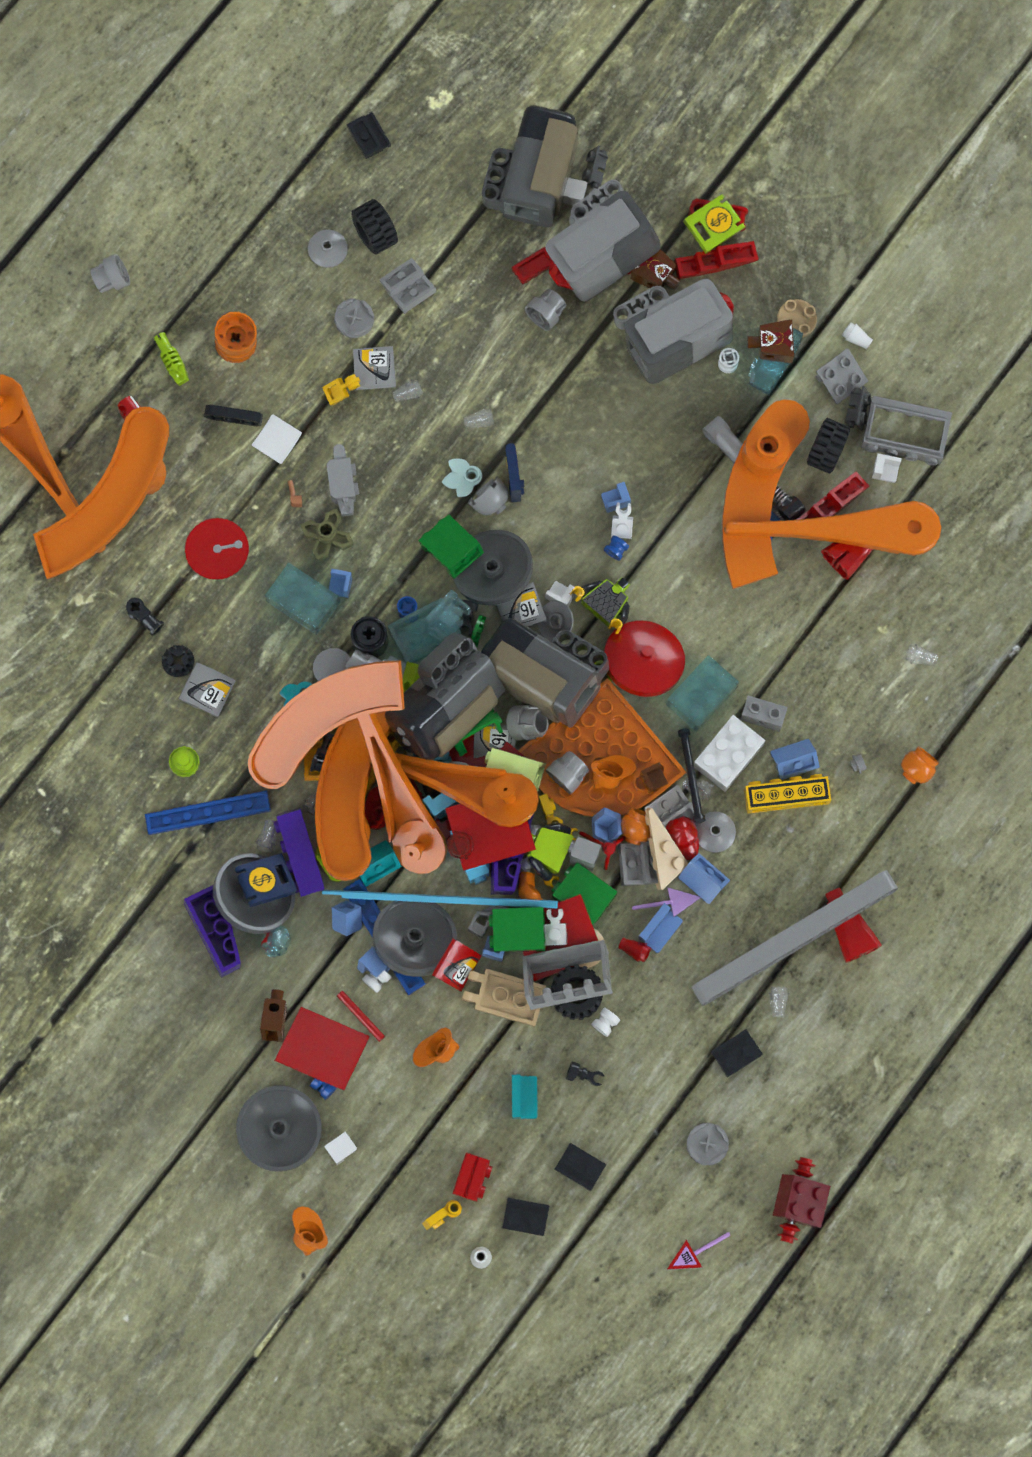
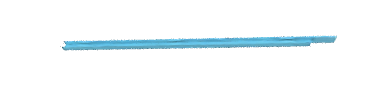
M322 890V894L341 895L342 898L558 909V901Z

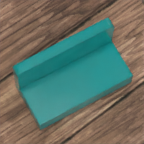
M387 840L370 848V865L360 876L365 887L402 867Z
M520 1074L512 1075V1119H537V1077L520 1076Z

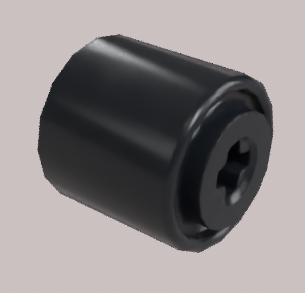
M372 616L362 617L354 623L350 633L354 651L358 649L376 658L382 656L387 650L389 643L384 623ZM367 630H371V632L375 635H372L371 639H367V637L363 635V633H367Z

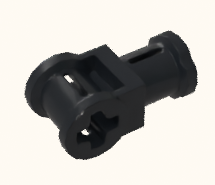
M131 598L126 603L129 617L144 625L150 631L149 634L151 636H154L161 630L164 622L159 621L153 616L151 611L144 606L141 599ZM132 607H139L140 611H133Z
M327 733L323 736L321 748L317 749L310 767L311 772L321 771L328 745L334 737L333 734Z

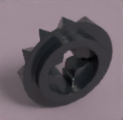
M173 645L166 649L162 656L163 669L170 676H186L194 667V655L190 649L183 645ZM173 655L177 658L183 656L181 661L184 666L179 665L178 663L173 665V663L175 662L173 659Z

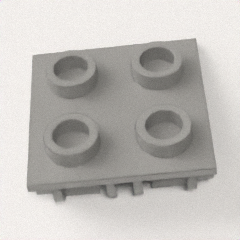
M848 348L816 371L818 374L816 379L819 382H823L836 404L851 395V391L854 388H860L868 382Z

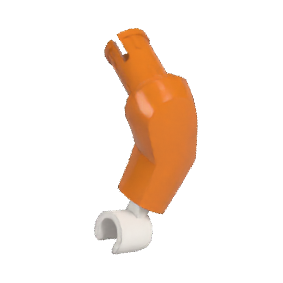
M529 857L522 859L521 868L524 872L519 874L518 893L521 899L543 900L540 892L535 888V874L530 872L533 866L530 860L528 861Z

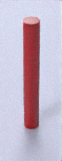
M342 990L337 997L379 1042L382 1041L385 1035Z

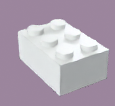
M733 715L695 760L694 768L726 792L764 746L766 740Z

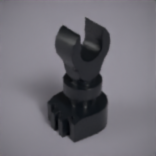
M463 599L460 601V607L465 610V613H462L464 619L459 625V634H461L462 628L465 626L469 628L468 636L472 634L471 621L475 616L473 612L478 611L479 604Z
M573 1061L570 1063L566 1080L573 1081L578 1076L580 1080L586 1079L593 1086L602 1085L594 1081L595 1075L604 1077L602 1072H590L584 1067L580 1069L579 1063Z

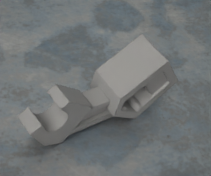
M492 905L480 912L477 911L468 927V931L482 939L489 928V920L483 926L476 922L477 919L480 917H488L489 919V915H493L492 909H506L508 906Z

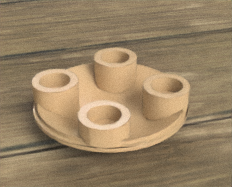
M790 299L779 309L777 322L792 319L793 338H803L808 336L816 326V310L814 306L804 300Z

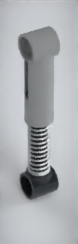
M717 416L702 431L711 443L716 444L735 463L743 443L731 432L728 424L720 416ZM777 484L773 502H776L778 513L785 521L796 520L806 511L805 506L797 497H790L786 492H783L784 490H781V487H778L779 484Z

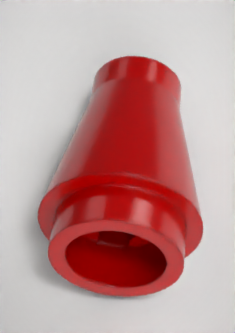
M624 937L618 949L624 951L637 962H645L651 951V947L647 946V943L629 940Z

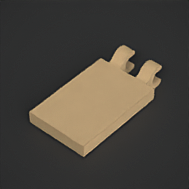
M485 969L484 974L470 970L468 980L481 983L479 994L464 991L461 1000L475 1003L474 1010L529 1026H536L540 1008L530 1009L525 997L524 979L490 969ZM534 982V997L543 995L542 990L546 986Z

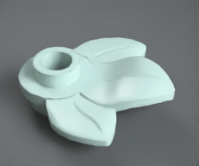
M464 459L449 460L448 463L452 472L442 480V483L450 489H456L457 497H465L472 492L475 485L480 483L482 472L478 467L470 466ZM470 474H475L476 476L474 479L468 478Z

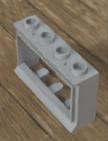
M873 396L861 448L871 453H877L878 451L888 456H902L909 461L921 460L925 461L928 465H940L943 460L952 412ZM875 408L885 409L887 412H899L907 416H918L929 421L944 422L939 451L870 436Z
M593 941L522 956L524 991L530 1009L533 1010L612 994L609 952L605 941ZM602 960L604 983L593 985L592 980L586 979L584 980V987L573 989L571 984L566 983L563 985V991L552 993L550 988H544L542 990L543 995L534 997L533 974Z

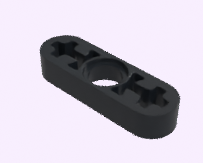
M206 405L204 417L210 420L249 426L262 425L263 414L256 411L217 405Z

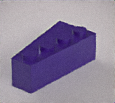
M301 808L277 814V821H274L277 833L281 832L283 841H280L283 853L287 852L289 856V861H286L289 872L294 873L296 880L293 882L297 889L296 893L300 892L302 897L325 890Z
M533 815L528 820L529 827H531ZM524 853L491 863V895H512L514 893Z
M213 885L185 898L184 906L221 978L240 969L241 962L233 928L221 915L215 904Z

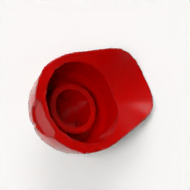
M378 787L373 788L369 792L364 809V816L369 823L370 829L379 830L386 826Z
M686 816L670 820L666 826L667 832L684 858L692 860L699 852L698 831L695 823Z

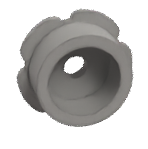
M861 754L857 756L852 755L853 760H850L854 772L858 771L861 774V771L867 769Z

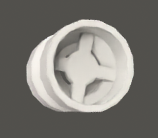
M726 348L721 351L718 367L722 372L732 373L737 369L739 362L738 352L733 348Z
M384 970L378 977L370 973L366 974L362 980L373 991L378 993L381 990V985L388 982L391 976Z
M603 1008L599 1019H595L591 1025L601 1034L608 1037L612 1032L611 1027L616 1026L620 1019L607 1008Z

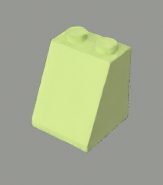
M492 748L491 752L488 751L485 758L486 768L504 769L507 773L521 774L532 781L538 793L546 763Z

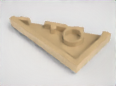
M646 808L645 820L646 825H649L651 838L648 839L653 857L652 864L653 869L657 871L658 877L656 887L658 890H663L684 870L688 862L654 810Z

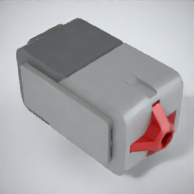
M617 180L606 182L576 203L571 209V215L575 222L551 238L546 244V251L550 256V276L557 286L571 289L580 301L592 299L660 250L661 245L655 230L646 216ZM614 190H618L617 193L611 194ZM581 213H585L583 217L578 218Z
M702 279L672 296H669L663 287L654 286L617 306L613 313L615 326L625 330L626 346L629 354L645 380L650 384L659 383L725 347L733 340L734 305L730 297L719 292L714 283L709 279ZM656 296L662 297L661 300H654L653 298ZM621 315L627 316V318L623 320L619 319L618 317Z

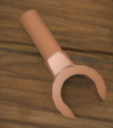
M289 480L291 506L302 507V495H296L293 481Z

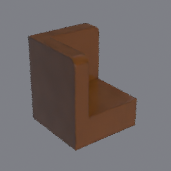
M660 762L640 772V776L649 793L668 784L661 770Z

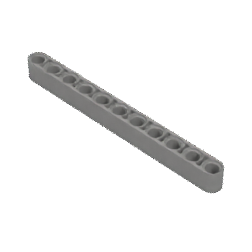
M887 870L877 874L700 980L691 987L702 1006L709 1004L891 895L898 889V886Z

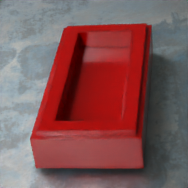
M546 247L541 248L512 266V271L522 285L549 269L550 256L546 251Z

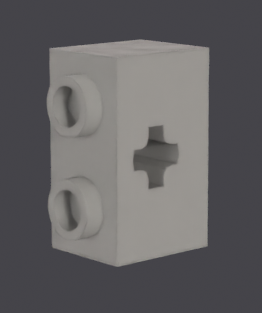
M748 696L740 720L780 732L788 707Z
M577 837L576 842H571L568 850L569 863L575 865L578 862L587 870L593 872L600 854L601 845Z

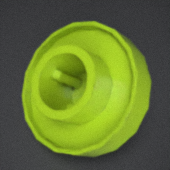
M178 747L171 753L169 766L177 776L190 777L199 769V756L191 747Z

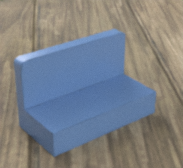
M809 739L770 751L781 780L820 768L817 752Z
M700 853L688 863L678 876L682 882L708 904L713 901L730 881Z
M665 903L638 937L640 941L647 943V946L651 947L656 953L661 951L683 922L677 915L673 917V912L670 911L671 907Z

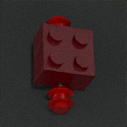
M800 1157V1160H795L798 1168L792 1171L796 1175L782 1174L772 1216L787 1220V1223L779 1225L783 1231L781 1234H777V1236L781 1237L780 1241L793 1244L794 1240L798 1241L795 1237V1232H799L800 1229L796 1226V1223L808 1227L821 1228L831 1186L806 1179L813 1176L810 1169L816 1166L812 1164L813 1160Z

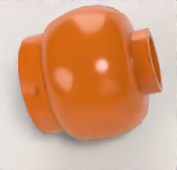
M918 746L915 751H910L903 758L901 767L904 772L902 775L913 784L917 782L921 784L926 783L934 776L936 772L935 767L939 762L931 754Z
M629 808L628 814L623 816L621 827L625 841L635 845H641V842L649 841L648 838H651L649 825H646L645 811Z

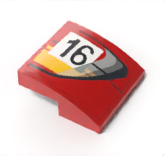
M452 939L432 975L461 992L468 981L470 970L473 971L482 955L459 941Z

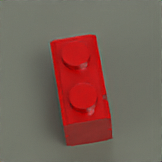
M465 1153L452 1194L477 1202L478 1198L483 1199L486 1187L482 1185L485 1178L489 1179L493 1166L489 1165L490 1160Z

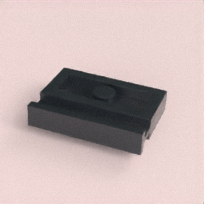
M372 111L368 115H363L347 124V128L365 159L382 152L387 147H391L389 139Z
M747 1029L711 1051V1054L727 1078L763 1055Z
M570 1143L554 1170L591 1192L607 1164Z
M508 1198L502 1229L544 1236L550 1205Z

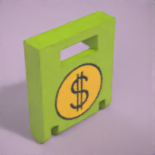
M723 194L683 221L705 254L745 228L744 224L736 226L741 220L729 202L720 203L725 198ZM699 222L710 236L706 241H704L695 228Z

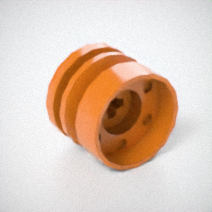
M229 312L223 315L216 323L215 349L225 361L241 363L248 360L254 354L257 346L256 325L247 314Z

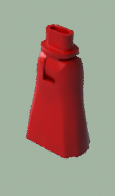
M833 542L822 549L821 553L824 559L844 579L848 580L874 549Z
M840 887L825 894L828 900L827 904L843 895ZM860 913L834 928L845 963L858 959L863 954H869L882 946Z

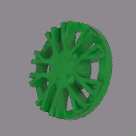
M479 615L471 636L476 648L479 645L486 622V617L483 615Z

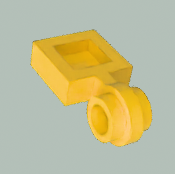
M355 374L348 376L344 379L345 383L342 378H337L323 386L322 388L329 404L335 405L349 397L347 388L349 391L360 387L359 377H356Z
M547 794L539 796V802L547 824H552L553 822L563 824L561 818L554 817L553 811L556 810L553 799H549Z
M450 1200L444 1208L431 1215L422 1224L426 1230L432 1227L436 1230L445 1223L443 1219L446 1216L451 1218L459 1216L462 1206L458 1201ZM450 1206H454L456 1212L451 1211Z

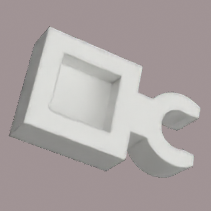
M617 503L616 513L619 516H613L611 537L617 536L619 538L632 539L633 517H627L631 513V504L628 503L627 509L623 511L620 509V503Z
M548 909L547 918L550 920V924H544L545 946L567 945L566 923L560 924L563 910L558 909V917H553L551 909Z

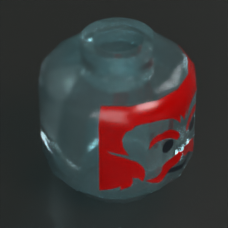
M280 926L264 934L261 947L269 957L283 956L287 952L291 936L285 927Z

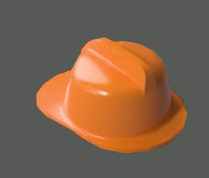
M613 755L592 762L591 770L593 771V779L595 781L594 786L596 788L617 787L622 778L630 776L635 772V763L621 755Z
M441 1028L416 1047L413 1054V1062L416 1066L425 1067L433 1062L446 1063L450 1061L455 1052L460 1048L459 1044L452 1038L450 1029Z
M302 1206L295 1209L292 1215L295 1228L294 1244L306 1256L317 1249L325 1248L328 1244V1238L319 1215L308 1207Z

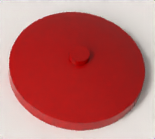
M640 620L625 623L619 634H616L617 629L611 633L603 652L606 653L609 661L607 674L618 687L633 695L653 697L668 692L678 683L685 667V654L677 637L667 628L654 622Z

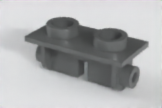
M599 145L588 152L586 157L587 167L582 174V180L587 182V185H591L592 189H598L601 186L604 173L598 171V169L605 170L608 159L607 152L599 150Z
M862 386V389L854 388L851 391L849 406L855 407V409H848L845 419L846 426L854 428V425H857L860 431H863V426L867 422V406L871 403V394L865 386Z

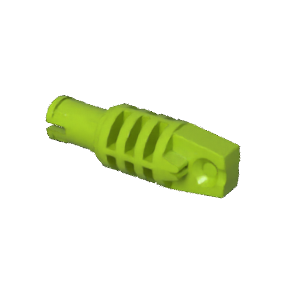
M162 332L159 334L160 337L158 335L154 337L161 351L160 357L176 384L179 386L189 381L185 365L177 349L171 346L166 333Z

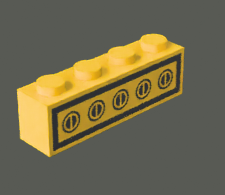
M814 774L808 779L796 776L789 778L790 781L772 779L769 780V783L761 784V781L749 782V785H746L744 788L747 814L828 805L831 802L828 776L822 777V774Z

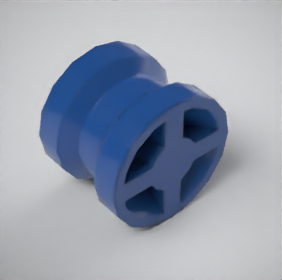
M612 536L610 539L611 543L605 546L604 551L610 557L620 561L623 557V552L629 549V545L621 538Z

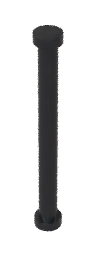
M684 728L678 730V736L681 737L692 799L693 822L703 823L706 819L705 815L702 814L689 740L690 729Z

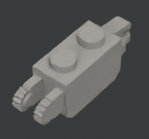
M338 444L333 448L334 459L329 460L327 463L330 495L332 502L339 505L341 516L354 515L355 495H359L358 483L353 481V476L357 475L355 463L351 464L350 457L346 458L344 446Z

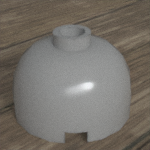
M496 476L495 481L491 479L475 493L478 496L475 500L471 498L468 502L479 514L491 515L496 512L498 515L507 507L505 502L508 499V489L504 482Z

